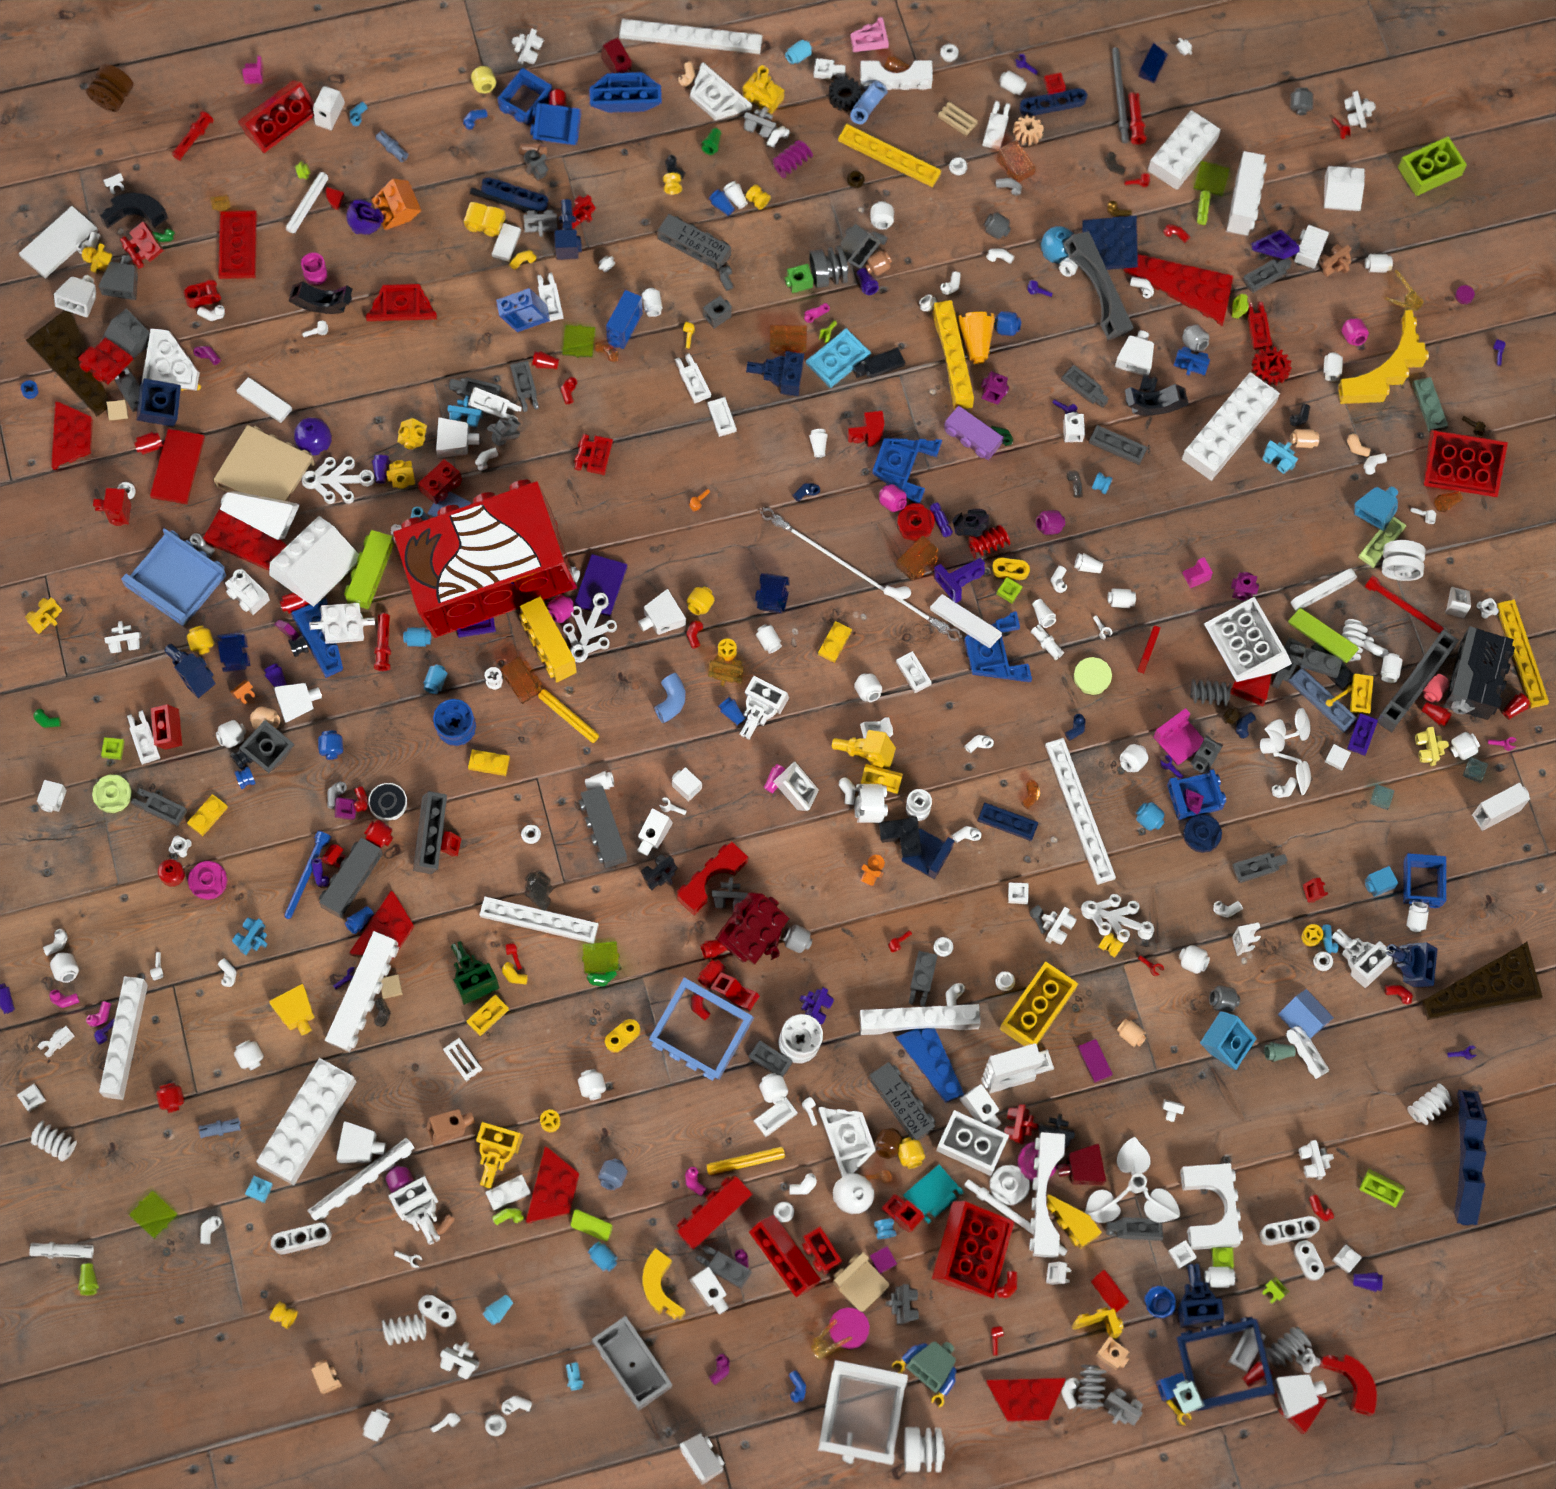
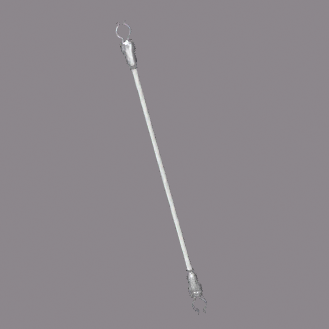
M763 507V510H764V511H771L772 514H773V510H772V509H770V508L764 509V507ZM760 511L763 519L772 520V524L776 527L794 533L883 592L885 591L883 586L796 531L782 516L773 514V518H766L763 512ZM896 599L927 619L938 632L944 635L948 634V638L951 641L957 640L959 642V639L951 638L948 630L950 632L956 631L959 634V638H962L960 632L957 629H950L947 623L927 616L904 600Z

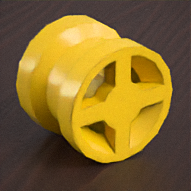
M669 173L664 175L665 193L672 195L682 191V185L680 184L681 176L679 174Z
M728 638L721 640L718 644L719 658L723 661L733 660L737 654L736 643Z
M1316 924L1308 925L1301 935V940L1306 946L1315 947L1322 940L1323 931Z
M546 1110L540 1116V1123L545 1131L555 1132L559 1129L561 1121L556 1111Z

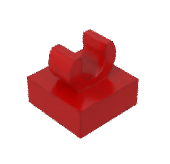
M1062 73L1044 76V83L1048 94L1065 91L1066 86Z
M451 831L444 832L440 851L450 856H458L462 838Z
M331 844L322 856V862L340 868L337 858L340 857L343 860L347 858L341 853L344 849L339 845Z
M1314 878L1303 884L1308 903H1314L1328 895V892L1324 891L1323 886L1325 882H1322L1321 878Z

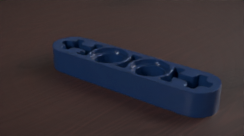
M1077 88L1025 98L1020 103L1019 111L1023 116L1028 115L1030 117L1081 107L1086 104L1088 96L1084 89ZM1065 98L1067 102L1060 104L1057 99ZM1042 101H1047L1050 105L1048 107H1042L1040 103Z
M490 177L482 180L481 190L486 194L537 211H544L548 207L549 199L545 195Z

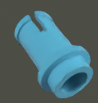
M571 1363L572 1366L567 1364L568 1387L572 1391L583 1388L582 1384L584 1382L580 1377L579 1364Z

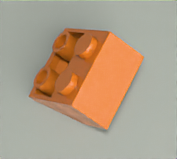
M393 178L372 199L375 209L378 208L383 214L382 226L385 230L410 222L422 211L409 181Z

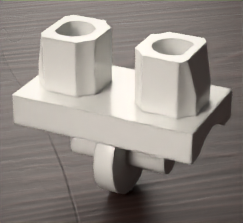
M531 29L526 40H524L525 36L523 34L513 38L512 44L515 46V51L520 52V49H522L518 63L523 64L526 61L534 64L538 53L530 50V48L533 47L539 50L544 40L535 35L537 30Z
M1358 91L1353 92L1354 97L1344 100L1347 111L1357 110L1356 113L1348 115L1350 126L1360 124L1361 128L1367 127L1364 113L1368 117L1371 116V112L1376 108L1375 103L1369 102V99L1366 98L1362 104Z
M118 621V627L112 628V633H120V635L105 637L104 639L111 653L122 652L121 641H127L129 650L140 649L139 639L142 638L141 632L125 634L127 631H132L131 625L124 626L123 621Z
M1064 907L1057 920H1055L1057 913L1052 911L1050 916L1047 914L1042 916V920L1045 922L1043 929L1048 930L1052 926L1045 940L1046 942L1051 943L1054 941L1060 945L1063 944L1068 934L1059 930L1061 925L1071 930L1077 920L1069 914L1070 909Z
M1317 1140L1310 1141L1308 1145L1299 1148V1155L1301 1160L1311 1158L1312 1165L1303 1167L1305 1177H1316V1180H1320L1326 1175L1324 1168H1330L1329 1161L1334 1159L1333 1154H1327L1326 1148H1322L1319 1151Z
M466 1341L463 1346L455 1344L453 1349L446 1347L440 1354L442 1357L440 1367L451 1371L454 1363L461 1365L457 1375L464 1379L470 1377L472 1372L478 1368L480 1362L472 1358L474 1352L468 1349L469 1343Z

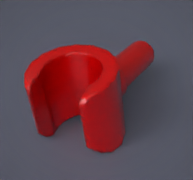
M1333 118L1332 121L1340 129V138L1345 139V135L1351 137L1350 126H1343L1336 118Z
M1143 173L1140 179L1127 180L1125 185L1139 184L1142 187H1147L1150 183V174Z
M909 930L901 937L893 938L888 944L890 951L893 953L902 948L900 942L912 935V932Z
M514 943L506 944V954H513L517 970L522 969L516 945Z
M1139 956L1138 959L1150 968L1153 976L1160 975L1155 971V967H1158L1161 971L1164 970L1162 964L1154 965L1143 956Z
M1001 1326L991 1329L993 1355L998 1356V1338L1004 1337Z

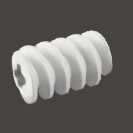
M1348 619L1344 623V633H1342V636L1358 646L1359 649L1349 661L1360 660L1361 655L1359 653L1363 652L1361 647L1365 644L1362 640L1366 639V635L1363 633H1367L1368 629L1360 621Z
M1437 1084V1087H1433L1431 1092H1427L1425 1097H1420L1419 1101H1415L1413 1106H1409L1407 1109L1415 1121L1427 1125L1428 1121L1426 1118L1434 1120L1432 1113L1439 1116V1108L1442 1111L1446 1110L1445 1103L1450 1107L1452 1106L1451 1097L1442 1084Z
M42 1120L32 1133L31 1143L38 1145L40 1149L45 1148L46 1153H51L53 1157H58L60 1161L66 1160L74 1151L77 1141L71 1144V1136L64 1140V1132L57 1136L58 1129L55 1128L51 1132L52 1126L49 1124L44 1128L45 1121Z
M422 1313L420 1320L417 1314L414 1315L413 1321H411L409 1316H406L405 1322L398 1317L397 1324L394 1323L393 1319H390L389 1325H386L385 1321L382 1320L385 1340L389 1345L393 1344L394 1339L397 1344H400L402 1337L405 1342H409L410 1336L416 1341L418 1334L422 1340L425 1339L426 1322L424 1313Z

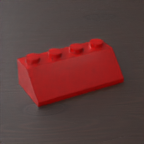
M293 80L238 120V123L247 137L262 153H265L313 118L315 103L303 84Z

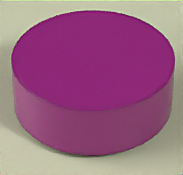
M1468 285L1460 286L1455 294L1456 300L1461 304H1469L1475 296L1473 288Z

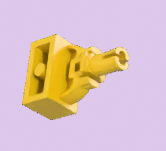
M762 65L758 67L757 72H754L743 86V97L747 101L758 105L761 110L767 107L768 112L772 114L784 100V89L770 81L769 69H765V66Z
M868 730L866 739L852 737L850 740L834 738L832 741L833 750L846 751L852 757L857 755L868 759L872 766L890 769L896 750L887 733Z
M482 1122L476 1142L480 1143V1154L482 1156L480 1164L485 1165V1169L479 1185L492 1188L496 1171H503L504 1165L513 1157L514 1153L518 1154L523 1134Z

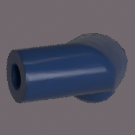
M804 483L792 496L799 502L805 495L814 496L819 494L821 489L817 484Z
M1252 712L1240 718L1236 723V733L1239 734L1241 739L1248 737V725L1256 720Z

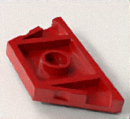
M420 284L383 285L379 291V296L373 302V307L366 314V321L437 320V314L430 305V301L425 296Z
M55 402L51 464L53 470L59 469L58 466L69 462L70 464L80 457L91 454L92 417L60 402Z
M390 891L349 952L350 955L363 956L374 931L396 940L399 949L414 929V925L393 891Z
M548 1147L544 1148L526 1218V1223L528 1224L543 1219H551L555 1216L568 1215L571 1212L580 1175Z
M1065 1378L986 1380V1385L993 1394L994 1400L1000 1407L1007 1422L1048 1421L1065 1383Z

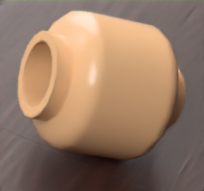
M260 706L250 715V722L255 730L264 720L276 729L280 724V717L277 711L271 708Z

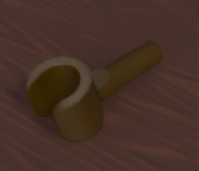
M1466 416L1462 417L1463 421L1475 427L1474 434L1478 436L1484 434L1485 424L1483 422L1472 421Z

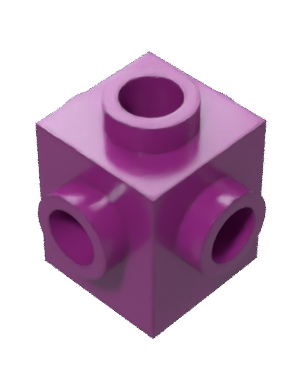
M991 371L988 377H984L981 383V388H983L981 399L998 405L1008 392V377Z
M1239 572L1237 578L1232 580L1231 589H1234L1232 598L1247 601L1253 597V594L1257 595L1259 584L1256 583L1257 576L1249 572Z

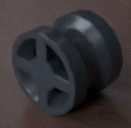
M1144 374L1139 391L1154 392L1158 377L1154 376L1152 378Z
M303 635L298 636V639L288 640L294 657H298L301 653L306 654L309 652Z
M240 749L237 753L230 755L240 770L244 769L247 763L251 764L254 762Z

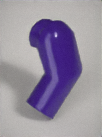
M315 858L312 860V870L316 885L327 887L329 885V877L323 876L322 860Z

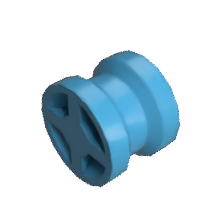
M1099 472L1092 489L1101 490L1106 495L1113 478L1110 476L1105 477L1103 473Z
M883 1219L874 1222V1226L878 1231L876 1234L877 1239H888L896 1236V1231L893 1229L894 1219Z

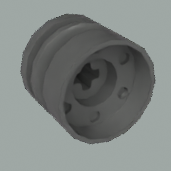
M841 245L835 246V254L833 248L829 247L828 256H825L822 249L809 251L810 268L816 289L828 287L829 278H832L835 285L839 284V278L842 284L848 282V264Z

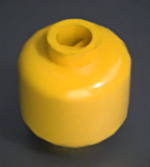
M707 587L694 588L687 598L688 609L695 615L706 614L715 601L712 591Z
M204 626L190 629V633L186 636L190 650L198 652L199 655L209 653V648L214 646L210 629L204 628Z
M911 1137L902 1140V1144L898 1147V1158L902 1166L913 1169L923 1164L922 1161L925 1158V1153L919 1140H912Z

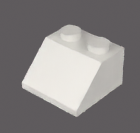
M1328 166L1324 181V208L1360 211L1364 189V169Z
M700 1433L681 1443L680 1450L703 1485L723 1472L722 1465L724 1463L718 1454L714 1455L710 1448L713 1445L707 1436L703 1438Z

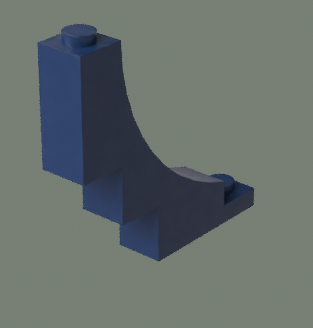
M1458 1089L1457 1098L1460 1105L1458 1113L1460 1167L1454 1214L1457 1223L1468 1226L1478 1224L1485 1189V1180L1482 1172L1486 1157L1483 1141L1487 1118L1478 1091Z

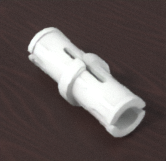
M1040 624L1037 625V628L1035 626L1031 630V633L1041 643L1040 646L1043 649L1045 648L1054 660H1057L1058 657L1060 658L1064 654V651L1054 642V638L1049 636Z

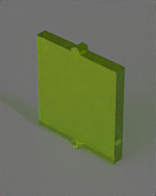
M1201 161L1194 189L1209 191L1211 194L1223 196L1230 168L1219 166L1217 163L1212 164Z
M581 324L579 326L565 325L562 355L576 356V358H593L596 328L582 326Z
M617 941L582 944V961L584 962L585 974L619 971L618 959L620 954L617 951Z
M153 1190L143 1201H139V1205L129 1214L153 1239L164 1229H167L168 1224L178 1215Z

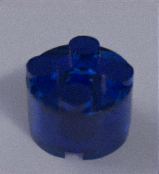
M761 573L759 580L761 588L756 591L755 596L757 609L782 614L788 600L789 591H787L786 585L790 586L789 577Z
M234 632L218 635V638L222 640L218 641L220 661L226 666L222 668L223 673L246 670L247 666H251L250 656L245 652V648L248 647L245 634Z

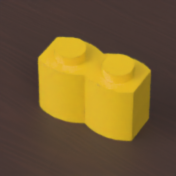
M470 202L464 224L471 232L483 231L491 237L494 235L499 236L506 214L502 209Z

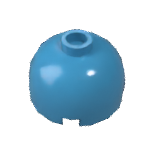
M1055 226L1048 229L1043 235L1040 245L1043 256L1050 262L1061 263L1068 257L1063 243L1074 233L1063 226Z

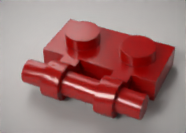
M141 222L129 232L132 236L130 241L127 237L120 239L123 244L122 248L125 252L129 253L132 263L136 264L138 269L144 267L143 259L146 258L151 262L164 251L145 222ZM137 245L141 250L138 253L134 249Z
M583 434L582 439L578 443L579 451L574 459V469L581 471L582 465L586 464L587 472L605 475L613 439L595 436L594 441L590 442V436ZM588 449L591 450L590 457L585 456Z

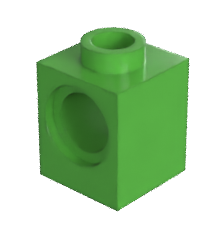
M808 264L787 269L785 283L787 287H790L792 293L813 288V277Z

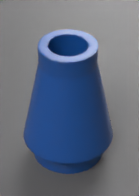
M718 189L709 197L711 204L727 216L735 210L724 191Z
M729 697L718 706L721 709L720 712L737 726L746 719L735 699L732 700Z
M365 906L362 910L348 917L345 926L353 934L360 933L374 913L368 906Z

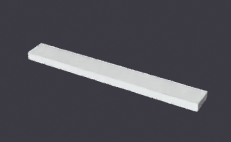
M1061 738L1045 744L1096 884L1115 880L1116 876L1065 740Z

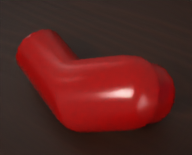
M1169 224L1163 230L1167 237L1175 234L1183 243L1190 239V236L1180 226Z
M575 377L567 379L561 387V393L566 405L574 402L571 393L578 383Z

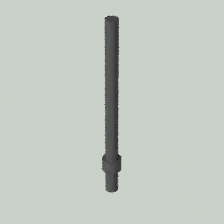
M1113 48L1112 55L1119 112L1118 129L1121 132L1122 143H1128L1129 122L1126 119L1119 48Z

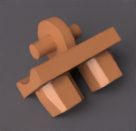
M1337 244L1331 249L1332 257L1326 254L1320 256L1319 265L1323 268V275L1328 277L1333 272L1338 273L1339 271L1347 273L1351 263L1349 253L1351 247L1347 245L1343 248Z

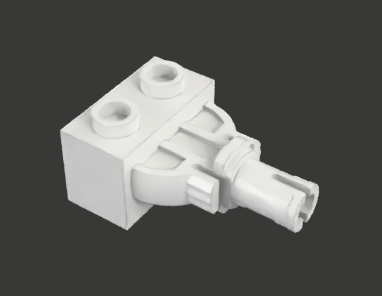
M243 569L236 570L233 573V577L225 583L227 587L226 593L233 600L236 598L240 602V607L245 612L249 611L252 615L270 601L268 593Z
M753 676L745 690L747 709L744 716L747 717V721L739 735L746 737L748 740H750L757 725L761 724L764 726L766 720L772 718L776 713L781 714L789 699L787 692L756 676Z
M1338 929L1332 935V939L1345 949L1342 955L1348 959L1349 967L1352 970L1351 976L1364 988L1392 964L1393 958L1386 954V951H1388L1386 950L1387 947L1380 941L1374 945L1369 942H1363L1359 938L1352 940L1341 929Z
M425 1176L388 1195L402 1221L406 1220L412 1224L416 1231L420 1230L418 1224L420 1225L428 1244L434 1243L431 1234L436 1242L440 1239L430 1218L431 1215L434 1222L437 1221L435 1203L439 1201Z

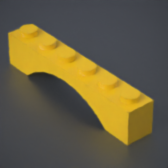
M952 300L934 303L933 318L945 355L954 410L958 406L963 409L973 408L974 395Z

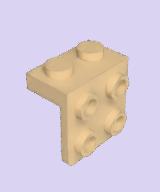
M864 1252L860 1256L858 1254L853 1256L849 1261L850 1265L845 1270L841 1268L834 1275L836 1279L833 1283L852 1305L861 1312H864L889 1287V1283L868 1262L869 1258Z

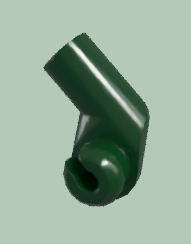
M991 426L992 430L1003 437V445L1010 446L1013 444V437L1008 429Z

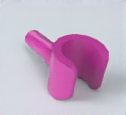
M1510 737L1505 741L1488 739V744L1500 745L1505 750L1511 751L1516 746H1511L1509 742H1515L1516 738Z

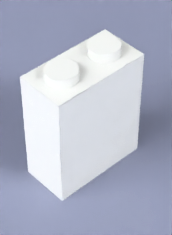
M1518 783L1480 803L1472 816L1483 831L1521 811L1530 800L1529 792Z

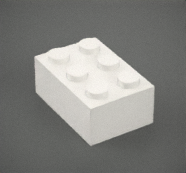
M954 1110L936 1151L991 1176L1009 1135Z

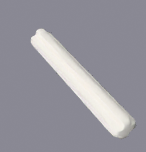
M323 172L318 174L287 224L286 229L288 232H296L327 182V174Z

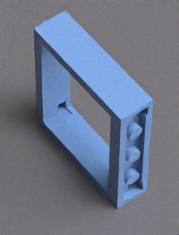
M683 978L649 1040L653 1042L651 1046L662 1052L663 1048L669 1051L668 1056L679 1061L681 1058L687 1061L686 1066L694 1071L697 1068L704 1071L703 1076L712 1081L714 1078L720 1080L754 1017L692 981ZM686 988L743 1020L716 1070L711 1069L658 1038Z

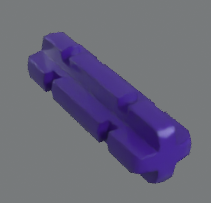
M936 502L930 505V510L934 514L935 521L939 529H941L943 537L946 538L951 536L953 531L948 525L949 522L944 512L941 511L940 504Z

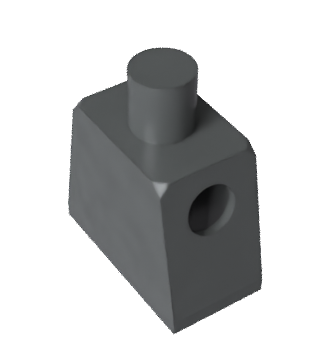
M855 224L853 227L846 229V236L841 241V247L847 262L861 269L881 241L868 230Z
M123 255L120 263H109L99 283L102 295L136 301L138 272L136 266L131 265V257Z

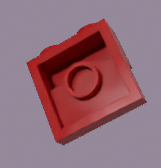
M105 337L95 348L90 346L78 360L80 362L79 366L83 371L92 373L97 381H103L109 385L133 361V358Z

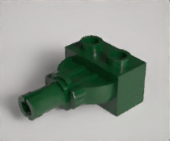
M462 941L457 942L458 948L455 943L451 945V949L460 965L459 968L457 962L454 963L456 974L453 982L463 1005L500 989L497 977L489 963L484 964L478 961L475 955H471L472 962Z

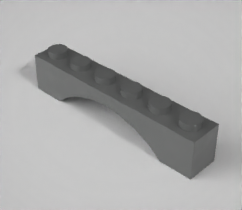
M1089 231L1072 235L1063 245L1070 260L1087 274L1097 290L1101 304L1100 325L1107 340L1125 336L1134 327Z
M1443 629L1409 678L1380 714L1378 724L1391 733L1394 731L1459 641L1457 638Z

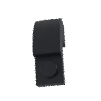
M142 193L118 195L110 200L112 207L105 209L100 214L102 223L107 229L122 218L130 215H138L145 218L153 228L168 219L165 208L156 199Z
M301 281L292 286L288 302L312 312L339 314L343 313L345 307L351 302L353 288L346 285L337 290L327 291L315 288Z
M1177 384L1156 392H1142L1132 387L1125 389L1126 403L1131 407L1132 413L1135 415L1152 416L1165 414L1189 405L1186 389Z

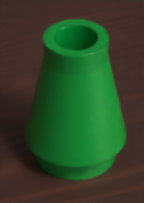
M713 128L701 143L702 151L705 154L713 155L718 151L722 134L718 128Z

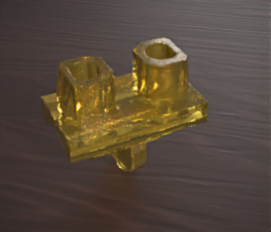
M716 656L713 661L710 660L708 677L721 680L720 686L723 687L726 682L741 684L744 671L742 661L734 660L731 665L726 664L723 657Z

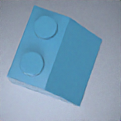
M1220 1011L1200 1044L1209 1054L1232 1069L1237 1070L1257 1038L1238 1016Z

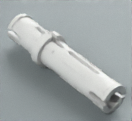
M50 1242L49 1244L31 1243L30 1256H47L52 1259L54 1257L93 1258L94 1253L93 1245H64Z

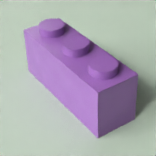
M960 406L945 421L944 429L946 433L951 437L959 439L962 445L973 449L981 458L989 460L1002 445L1003 437Z

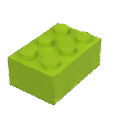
M1448 136L1402 157L1398 169L1414 194L1418 196L1462 176L1467 164Z

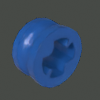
M28 380L21 385V391L25 398L33 399L38 395L39 390L34 381ZM26 388H33V392H27Z

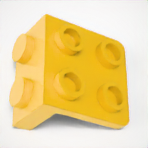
M1108 1307L1097 1310V1313L1089 1316V1313L1079 1315L1072 1325L1073 1330L1104 1321L1108 1336L1113 1338V1340L1117 1339L1122 1333L1121 1329H1124L1121 1318L1116 1316L1115 1309L1109 1310Z

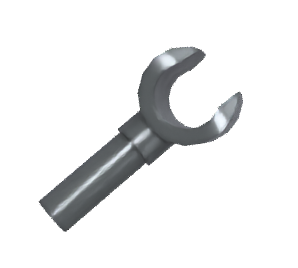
M1037 905L1030 910V916L1037 922L1041 934L1046 931L1043 929L1040 916L1044 912Z

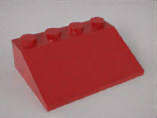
M1431 430L1423 486L1498 497L1508 442Z
M966 1201L952 1202L932 1280L994 1299L1014 1221Z

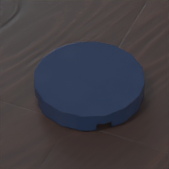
M1204 814L1190 818L1186 823L1183 831L1184 841L1189 848L1196 852H1210L1220 843L1222 829L1218 821L1213 817Z

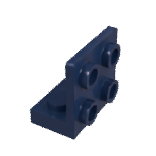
M919 829L922 855L902 857L901 861L935 879L953 849L955 840L948 837L946 841H943Z

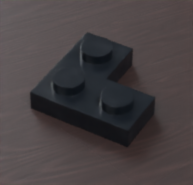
M917 817L879 823L882 843L900 840L903 858L922 855Z

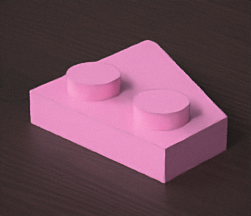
M883 17L877 19V23L871 26L868 24L861 30L851 34L853 52L888 48Z

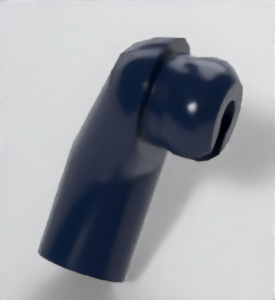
M1082 714L1074 716L1073 728L1065 732V736L1069 741L1085 731L1086 719Z

